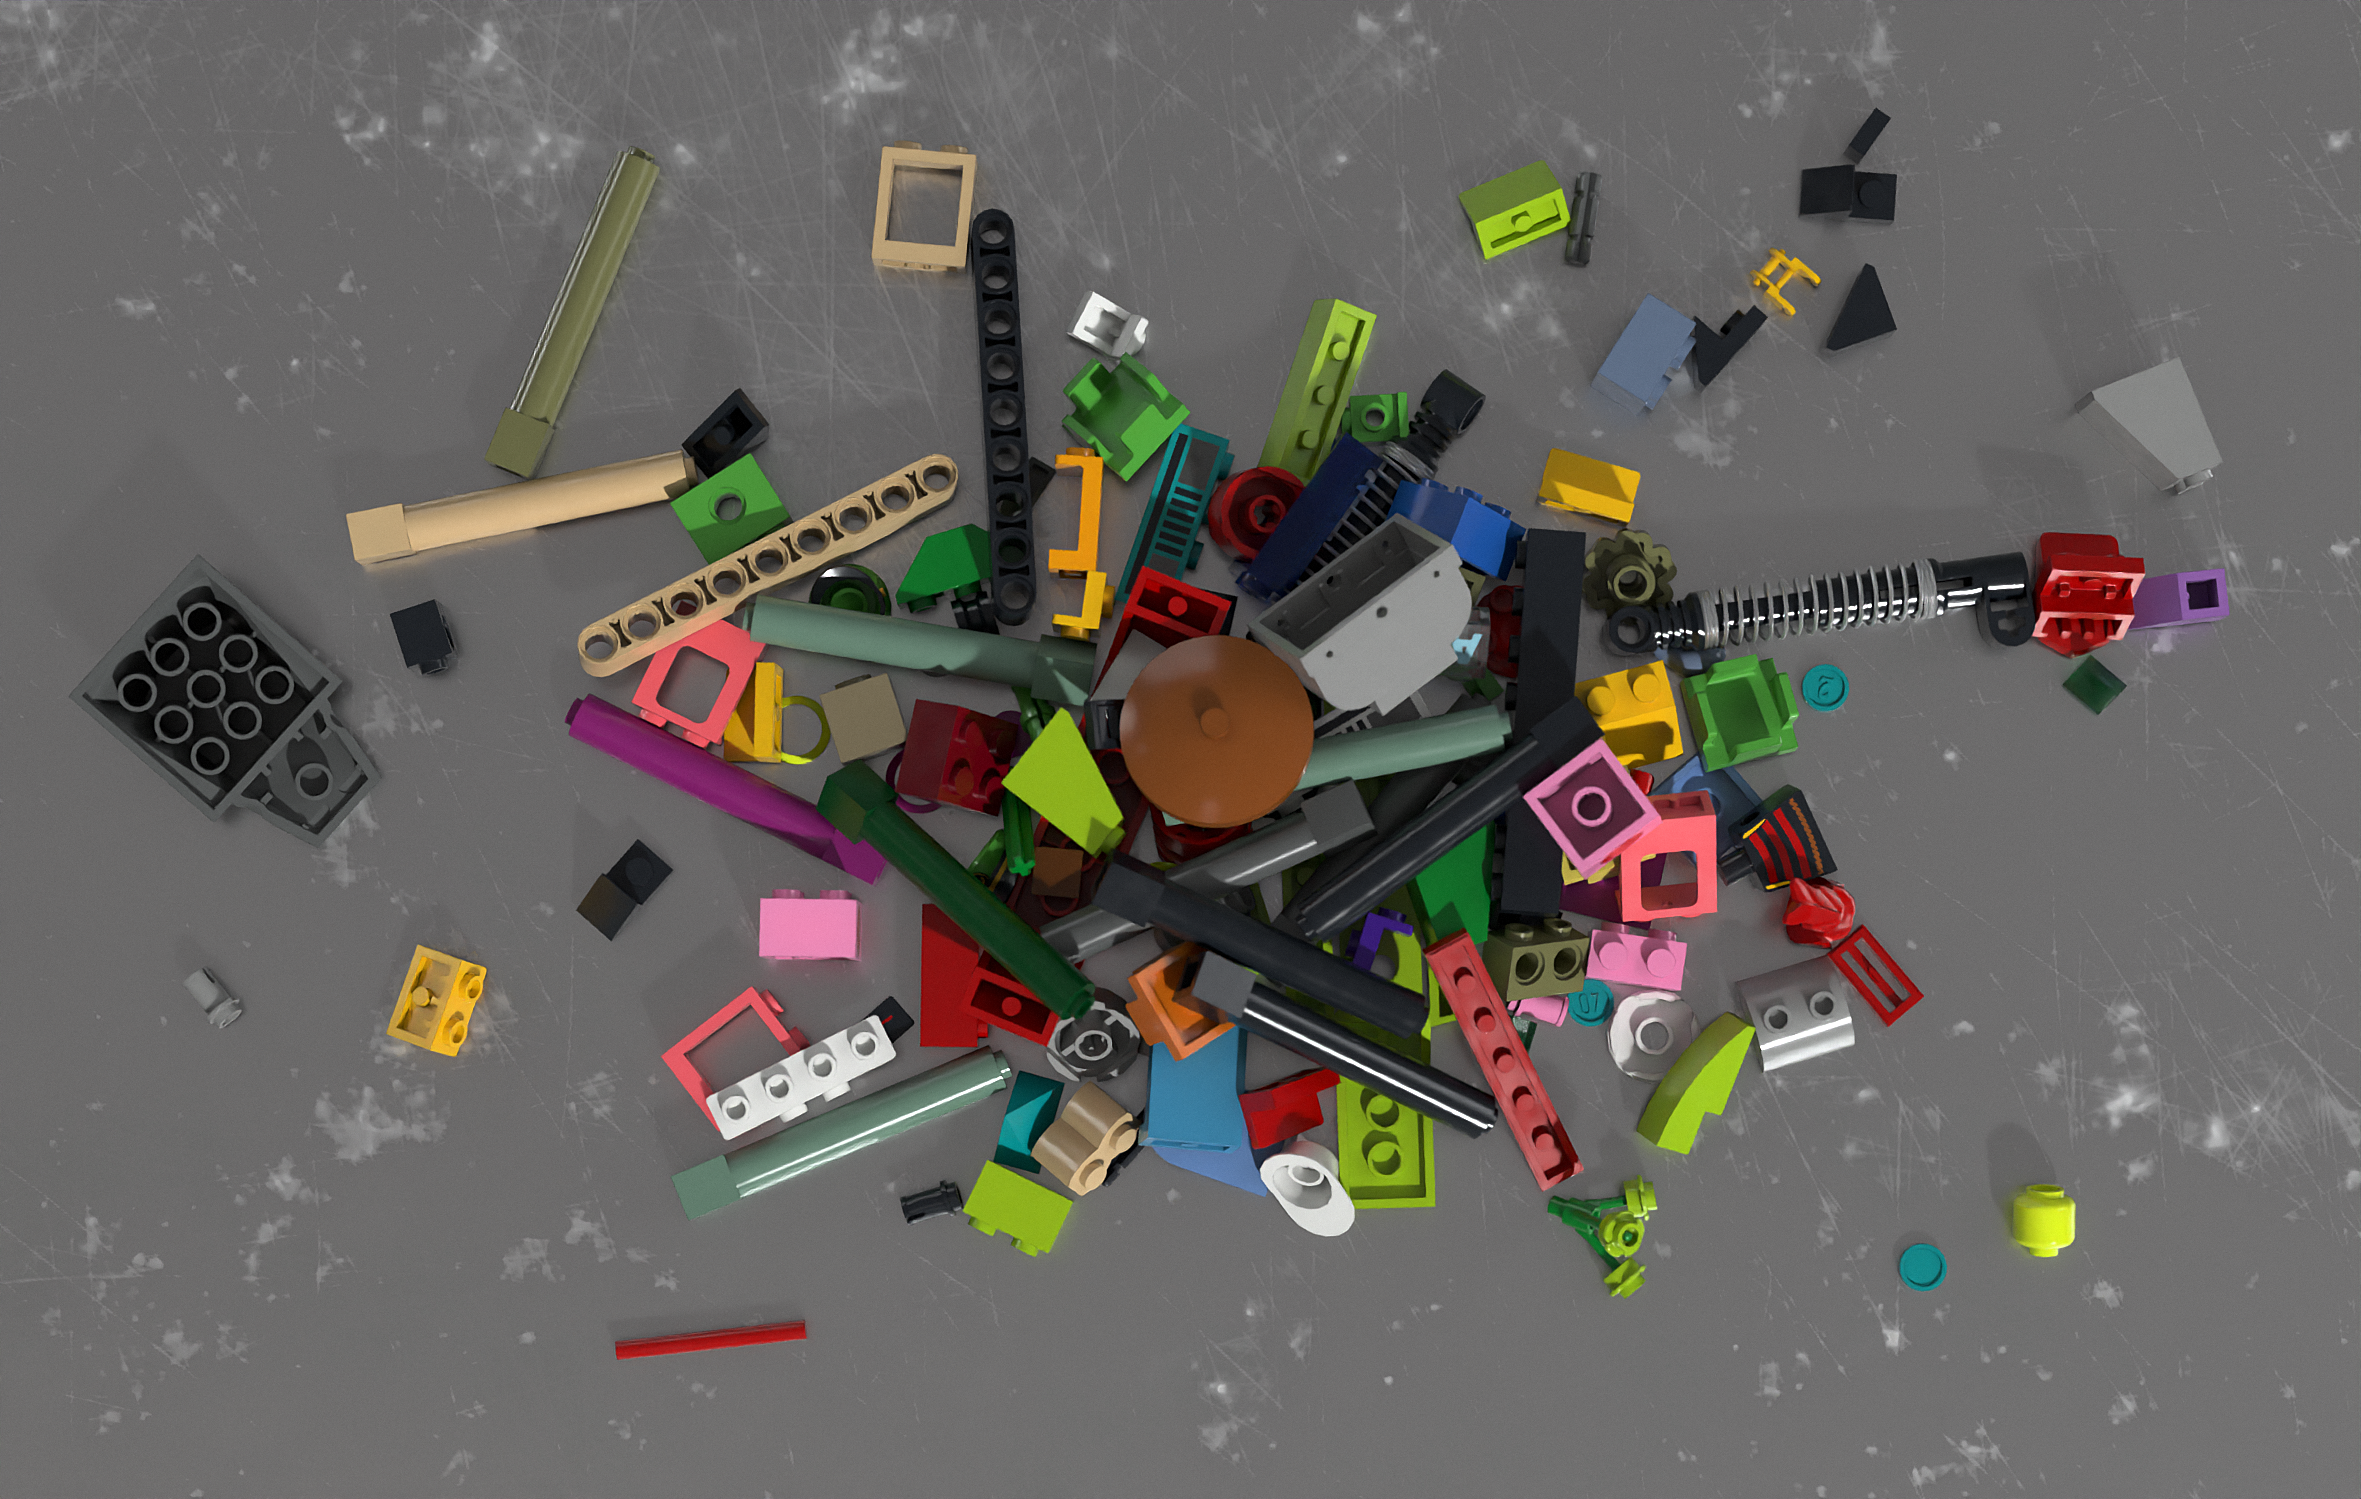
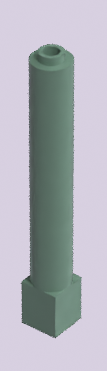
M760 594L757 595L755 603L747 602L742 630L751 631L750 641L1030 688V697L1083 706L1084 701H1088L1097 643L1041 634L1040 642Z
M1494 704L1314 739L1308 767L1293 792L1505 752L1504 742L1513 740L1508 712L1498 713L1497 705ZM1163 812L1166 827L1185 823Z
M987 1045L670 1177L688 1221L694 1220L752 1194L1005 1090L1007 1085L1004 1079L1013 1075L1003 1051L999 1050L993 1053L991 1046Z

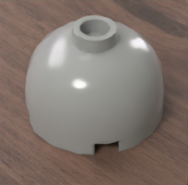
M1095 987L1093 993L1095 1002L1090 1010L1081 1018L1074 1019L1072 1017L1065 1021L1060 1019L1046 1047L1048 1060L1055 1070L1071 1080L1082 1082L1081 1076H1096L1097 1082L1108 1081L1124 1073L1136 1061L1140 1041L1139 1030L1125 1007L1127 1004L1126 1000L1109 989Z

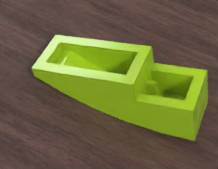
M1728 1011L1707 1027L1681 1054L1665 1075L1649 1101L1636 1131L1656 1146L1688 1155L1705 1111L1722 1115L1756 1028L1736 1014Z

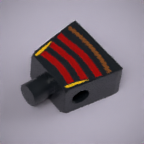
M1789 784L1781 787L1729 826L1728 833L1736 850L1716 860L1717 872L1726 886L1749 876L1753 886L1764 893L1789 887L1792 877L1808 881L1838 870L1802 790Z

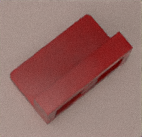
M1324 1067L1304 1069L1238 1095L1252 1147L1254 1149H1262L1322 1125L1324 1118L1317 1092L1340 1084L1339 1074Z

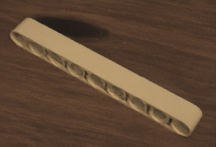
M943 454L928 455L590 624L582 630L578 637L577 647L581 667L586 673L595 677L611 675L746 607L747 602H756L758 594L768 596L945 507L952 502L956 495L958 480L956 464L951 458ZM935 473L945 476L949 483L943 488L936 489L928 486L924 479L928 475ZM896 494L902 496L907 501V504L901 509L894 510L886 507L882 500L888 495ZM855 515L862 518L866 524L861 529L852 531L844 528L840 522L846 516ZM814 536L819 538L824 545L818 551L808 552L799 546V542L804 537ZM766 557H773L782 564L781 568L773 573H765L756 565L761 559ZM724 578L733 579L740 585L739 589L731 594H722L714 586L719 580ZM683 599L691 600L698 606L695 612L687 616L675 613L672 607L677 601ZM641 620L648 621L655 627L653 633L646 637H637L629 629L635 622ZM596 642H605L613 648L607 657L601 659L593 658L587 653L589 646Z

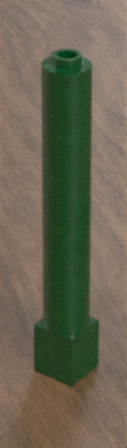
M858 759L827 776L816 810L854 845L865 840L1061 1020L1065 1021L1072 1017L1079 1019L1090 1010L1095 1002V997L1093 996L1095 984L896 805L899 793L895 792L861 759Z

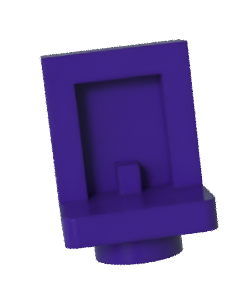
M1379 907L1377 915L1370 912L1367 913L1362 931L1352 929L1344 956L1352 958V963L1371 971L1383 929L1411 937L1414 926L1405 924L1407 915Z

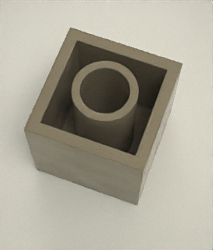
M887 673L871 677V674L858 676L835 685L836 690L819 695L840 761L844 767L858 759L865 762L905 748L908 730L891 679Z

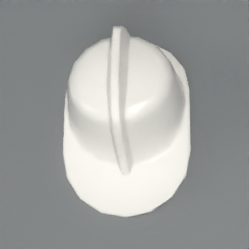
M1297 1134L1290 1139L1288 1145L1280 1153L1264 1160L1260 1168L1261 1179L1275 1195L1288 1215L1300 1227L1311 1233L1326 1237L1338 1236L1349 1230L1355 1220V1210L1349 1195L1339 1183L1338 1161L1329 1149L1318 1143L1308 1141L1302 1134Z

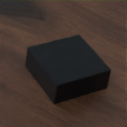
M1875 108L1843 154L1856 164H1859L1891 118L1878 108Z

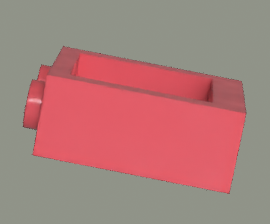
M751 986L661 1055L662 1059L718 1132L721 1131L706 1103V1099L717 1092L687 1055L689 1051L750 1004L790 1056L811 1046L796 1026L789 1031L782 1023L778 1015L784 1010L768 989L759 993L756 987Z

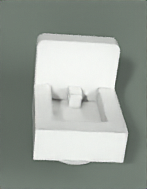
M1086 291L1065 332L1108 358L1120 360L1119 358L1125 352L1134 356L1141 349L1146 338L1144 330L1149 320L1141 315L1130 314L1093 291Z

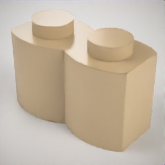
M1089 1081L1070 1099L1061 1117L1041 1135L1031 1152V1156L1067 1187L1083 1196L1090 1190L1097 1188L1104 1181L1111 1160L1133 1145L1142 1122L1103 1089Z

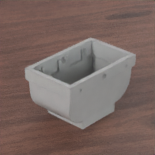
M1396 513L1247 624V627L1258 644L1268 648L1274 655L1285 661L1295 672L1304 687L1328 703L1343 710H1356L1369 706L1384 716L1459 659L1451 643L1459 637L1466 627L1471 613L1472 600L1470 590L1458 568L1463 563L1453 545ZM1333 576V581L1327 585V579Z

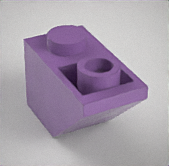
M2224 568L2174 573L2143 579L2133 597L2135 616L2127 630L2219 621L2229 616Z

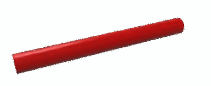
M805 1320L621 1340L615 1341L617 1360L802 1340L807 1339Z

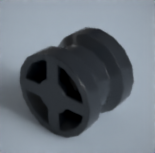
M987 591L977 593L975 599L967 602L960 599L950 602L958 628L1000 635Z

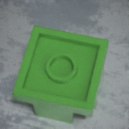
M1125 352L1119 358L1120 364L1111 373L1096 358H1092L1063 389V393L1073 403L1076 410L1071 416L1069 414L1065 416L1062 420V427L1084 448L1093 449L1095 457H1103L1104 464L1127 482L1191 412L1181 401L1167 391L1150 370Z
M1757 654L1714 663L1706 673L1684 678L1680 682L1705 772L1794 752L1798 748L1793 729V723L1799 717L1798 708L1787 672L1777 673L1773 658L1758 661Z

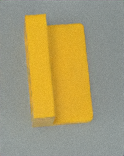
M1552 448L1548 455L1535 502L1626 528L1630 522L1635 505L1633 501L1641 475L1634 470L1558 448Z
M756 662V668L724 731V759L726 761L781 763L784 669L775 662ZM729 668L726 670V680L729 676Z

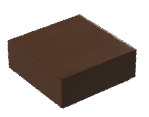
M1036 846V864L1033 868L1031 894L1079 899L1084 851Z

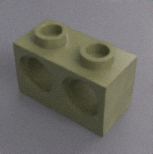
M1549 918L1545 919L1543 924L1533 926L1511 923L1507 924L1505 929L1488 931L1487 941H1484L1482 962L1500 998L1506 1002L1583 991L1590 938L1573 929L1572 924L1563 919Z

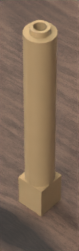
M683 449L410 505L398 503L346 514L354 559L361 565H367L416 555L417 551L676 499L690 491L692 485L699 484V477L694 457L685 458Z

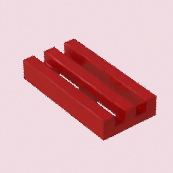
M1863 924L1859 925L1850 935L1825 954L1886 1027L1893 1024L1924 997ZM1861 939L1909 997L1902 1001L1854 943ZM1845 951L1893 1005L1894 1010L1889 1013L1842 958L1841 955Z

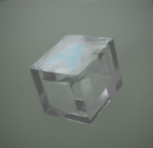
M1471 607L1466 627L1459 637L1451 643L1459 659L1438 675L1446 676L1448 679L1457 682H1469L1474 678L1485 679L1491 627L1490 608Z

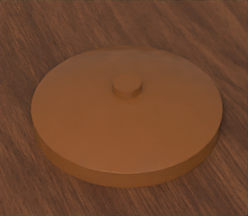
M1210 635L1192 638L1168 648L1150 661L1140 672L1129 689L1123 705L1120 720V742L1125 763L1133 781L1142 794L1155 807L1165 814L1191 825L1223 828L1242 825L1266 815L1283 803L1295 790L1305 774L1311 758L1314 743V721L1307 693L1295 672L1285 661L1274 655L1268 648L1256 642L1234 636Z

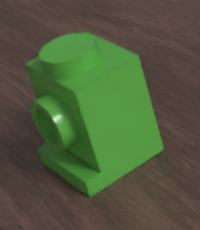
M1407 392L1350 396L1349 407H1345L1341 418L1342 436L1351 435V448L1386 445V442L1392 436L1407 437L1409 435ZM1377 410L1381 412L1384 417L1383 423L1379 426L1368 424L1366 414L1369 411Z

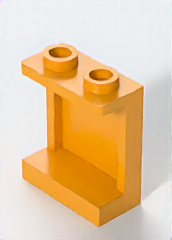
M1069 447L1066 448V455H1055V468L1057 476L1082 477L1078 551L1049 549L1048 569L1050 578L1086 580L1088 570L1098 572L1104 462L1103 457L1094 456L1093 449Z

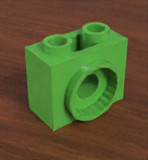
M751 453L670 503L709 565L794 522ZM728 497L740 499L742 510L735 519L723 520L719 518L717 508L723 499Z

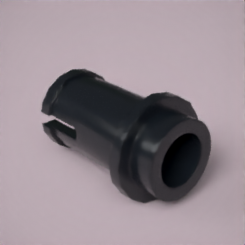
M946 1180L940 1181L939 1187L907 1197H900L902 1210L909 1226L949 1213L950 1217L956 1216V1211L964 1208L956 1181L947 1183Z

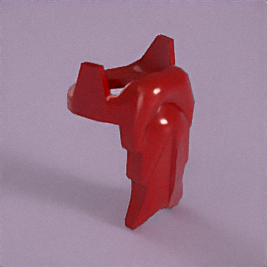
M1792 877L1789 885L1791 894L1782 920L1783 924H1786V931L1790 940L1796 944L1813 948L1832 949L1830 942L1847 937L1853 926V917L1856 910L1853 896L1844 888V884L1830 879L1818 877L1804 881L1801 878Z

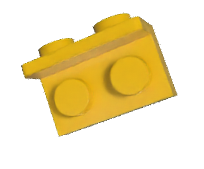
M418 944L386 1034L425 1049L455 1057L460 1045L467 1036V1025L476 1000L482 993L483 980L487 969Z

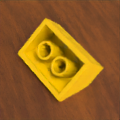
M1663 660L1575 683L1574 697H1578L1605 733V744L1621 765L1627 764L1628 770L1684 755L1676 705Z

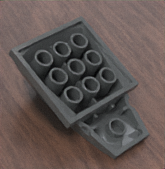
M197 554L68 696L213 823L218 820L231 804L238 808L244 806L261 815L263 819L275 827L319 848L382 778L355 738L342 725L331 709L332 705L327 698L343 682L342 679L200 554Z

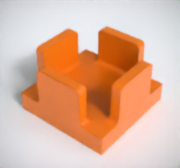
M1188 941L1162 952L1132 971L1133 975L1127 978L1138 997L1125 1005L1128 1013L1145 1042L1149 1046L1164 1042L1175 1062L1186 1058L1236 1026L1231 1022L1219 1024L1172 1001L1187 957L1208 951Z

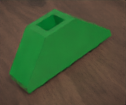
M971 523L926 537L895 594L899 609L909 607L911 614L938 606L936 599L954 593L957 600L977 595V593L983 592L981 585L990 582L987 531ZM1013 545L1004 546L999 550V555L1007 562H1019L1024 558L1022 550Z

